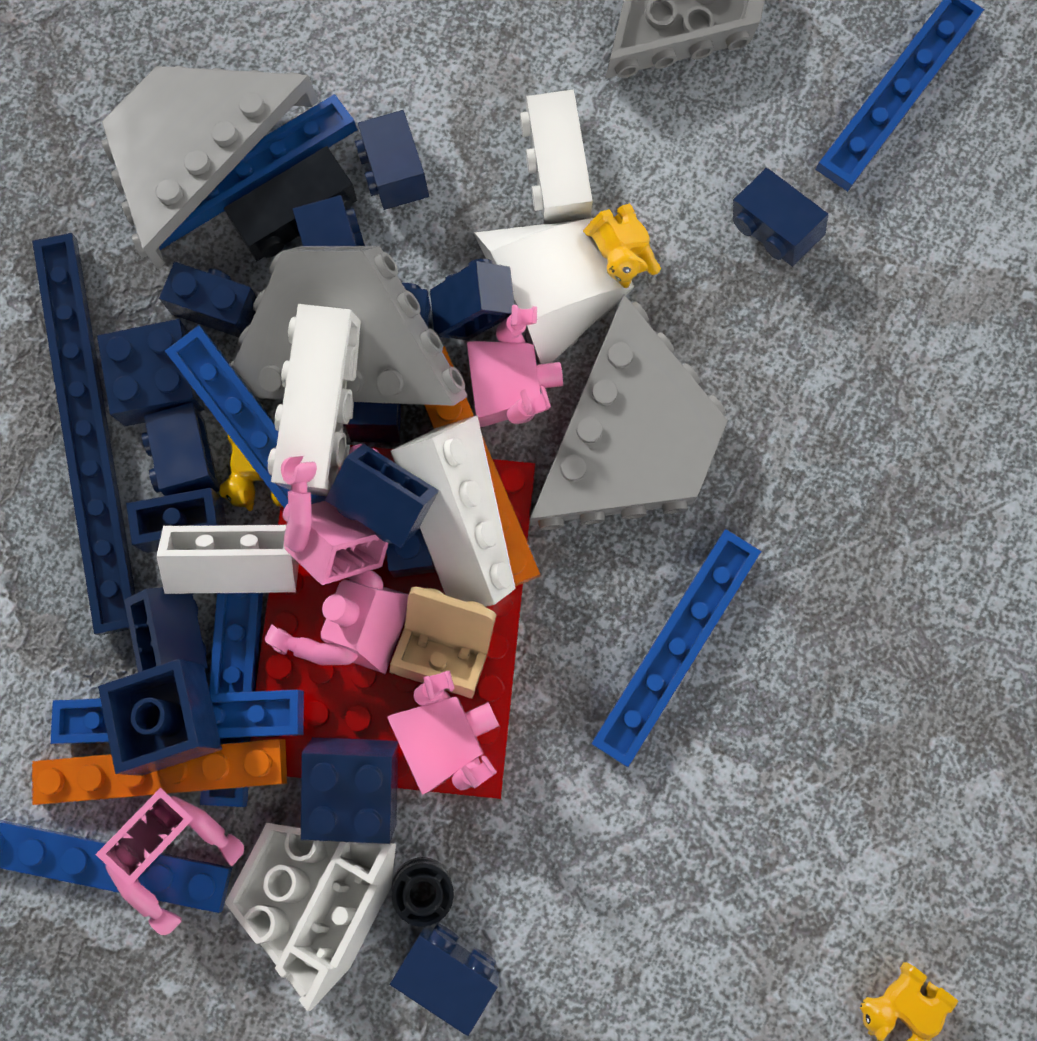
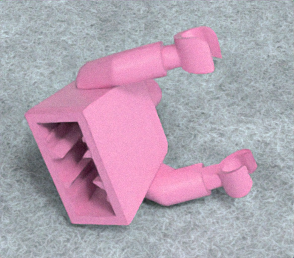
M512 305V314L501 322L496 329L498 342H467L475 412L478 415L480 427L509 420L513 424L529 422L535 414L544 412L551 407L545 388L563 386L561 363L536 365L534 345L526 343L522 335L526 325L537 324L536 306H533L531 309H520L518 305Z
M362 444L352 446L350 448L349 454L355 451L357 448H359ZM304 456L289 457L284 460L281 465V474L283 480L291 485V491H288V504L283 511V519L287 522L284 534L285 550L322 585L382 567L389 543L379 539L373 530L357 520H351L342 516L337 508L327 501L311 504V492H307V482H310L316 474V463H301Z
M372 570L347 577L350 580L343 579L339 583L336 593L329 596L323 603L322 611L326 620L321 631V639L325 643L321 644L309 638L292 637L283 629H277L272 624L265 636V641L281 654H286L290 650L294 652V656L322 666L355 663L386 674L406 619L409 594L383 587L382 578Z
M450 670L423 677L424 683L414 691L415 702L421 706L387 717L417 785L423 795L453 776L452 783L457 789L465 790L470 787L475 789L497 773L486 756L481 757L483 762L480 764L478 757L483 754V751L476 738L499 726L489 702L465 713L457 697L451 698L445 691L448 688L450 691L455 689Z
M161 788L96 853V856L106 864L105 868L123 899L143 917L149 916L148 922L158 934L167 935L182 922L181 917L161 908L155 895L141 885L137 878L186 826L193 828L205 842L210 845H216L227 864L231 866L243 855L244 845L232 834L226 836L225 829L206 811L176 796H169Z

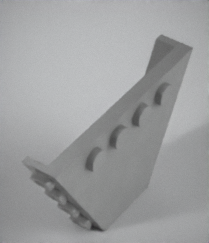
M624 0L605 79L615 76L627 78L636 74L639 70L651 67L663 69L671 66L678 60L690 57L698 60L709 56L714 51L726 48L732 51L741 49L751 42L759 26L765 0Z
M156 66L105 117L102 125L107 138L101 140L102 146L110 162L116 165L117 169L111 171V174L120 193L126 196L127 201L122 202L121 205L131 226L135 225L137 233L132 235V240L141 258L149 257L157 270H159L164 265L159 249L161 244L292 106L313 107L319 101L308 75L294 72L284 74L267 73L257 70L232 71L220 68L197 69L183 66Z
M300 246L278 253L269 268V273L272 275L269 283L254 302L253 310L256 313L253 320L239 337L238 346L240 350L237 357L230 363L256 398L284 399L285 387L282 385L281 373L284 362L290 360L292 344L288 340V327L291 318L296 317L298 304L350 309L361 320L356 378L354 381H347L346 388L351 389L353 402L454 406L468 397L464 390L465 383L461 374L456 368L449 365L442 353L443 346L440 338L432 329H428L420 315L421 309L417 299L410 291L404 288L397 276L398 268L396 263L388 253L383 252L380 246Z
M624 294L530 517V526L539 525V530L564 527V521L580 519L581 525L602 523L605 521V516L621 514L622 519H636L646 516V510L660 508L663 509V514L687 511L688 505L693 504L698 497L728 420L724 416L726 411L721 402L713 395L707 396L698 385L700 379L694 369L686 363L682 365L673 354L674 347L670 340L661 332L656 334L647 323L649 318L642 306L636 301L631 303Z

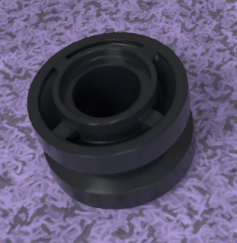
M428 857L413 858L405 862L394 875L391 889L392 903L396 913L402 920L414 926L426 927L438 923L448 914L453 904L454 889L450 874L440 862ZM425 881L432 884L435 891L428 900L418 901L411 896L410 890L416 883Z

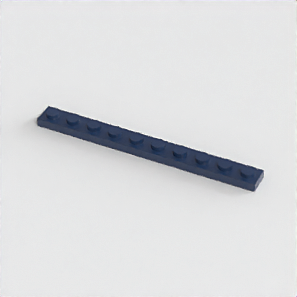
M73 233L33 240L32 243L93 630L95 635L101 636L130 629L124 599L136 593L78 240Z

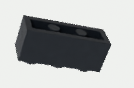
M325 146L224 207V210L257 262L264 257L270 258L282 251L285 244L298 236L300 237L293 208L341 195L345 209L348 210L357 201L352 182L328 146Z

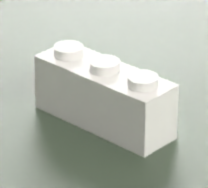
M574 89L526 96V112L520 113L522 136H530L532 149H526L528 173H536L538 186L531 187L534 210H542L544 224L590 218L593 200Z
M286 525L163 526L156 557L164 593L296 592L299 563L285 550L284 534Z

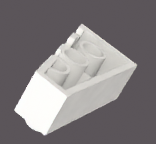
M298 304L296 317H292L289 322L288 340L292 347L290 360L284 362L281 373V381L283 387H285L283 404L278 405L275 413V429L279 431L277 446L271 450L268 458V472L272 475L271 482L291 490V485L283 480L281 474L282 462L287 458L304 456L301 463L315 462L317 466L316 474L310 482H307V492H311L312 495L327 496L346 456L349 455L350 445L346 444L343 424H348L349 420L353 418L354 402L351 389L346 388L347 381H354L356 378L361 320L350 309Z
M478 415L438 427L391 450L397 465L439 490L420 529L445 595L465 602L474 601L484 606L495 605L516 589Z

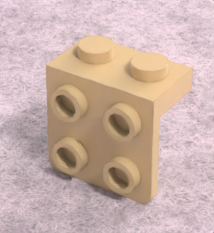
M412 587L408 595L404 631L390 663L389 673L424 683L423 677L450 670L455 689L453 691H450L449 688L445 690L472 699L488 654L496 618L495 612L486 608L481 603L474 601L465 602L446 596L433 588Z

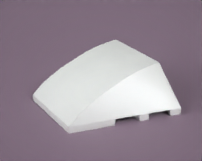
M593 218L474 232L475 238L486 259L492 260L493 264L510 267L514 305H518L520 309L537 307V324L526 325L524 331L527 342L534 345L538 364L552 363L568 347H572L588 328L603 318L618 304L623 294L626 296L634 288L632 281L628 288H624L607 273V259L600 253L594 239L586 236L583 232V229Z
M266 823L225 904L256 944H260L276 964L275 970L281 978H286L301 997L299 1001L307 1011H311L350 969L391 889L396 844L300 840L301 828Z

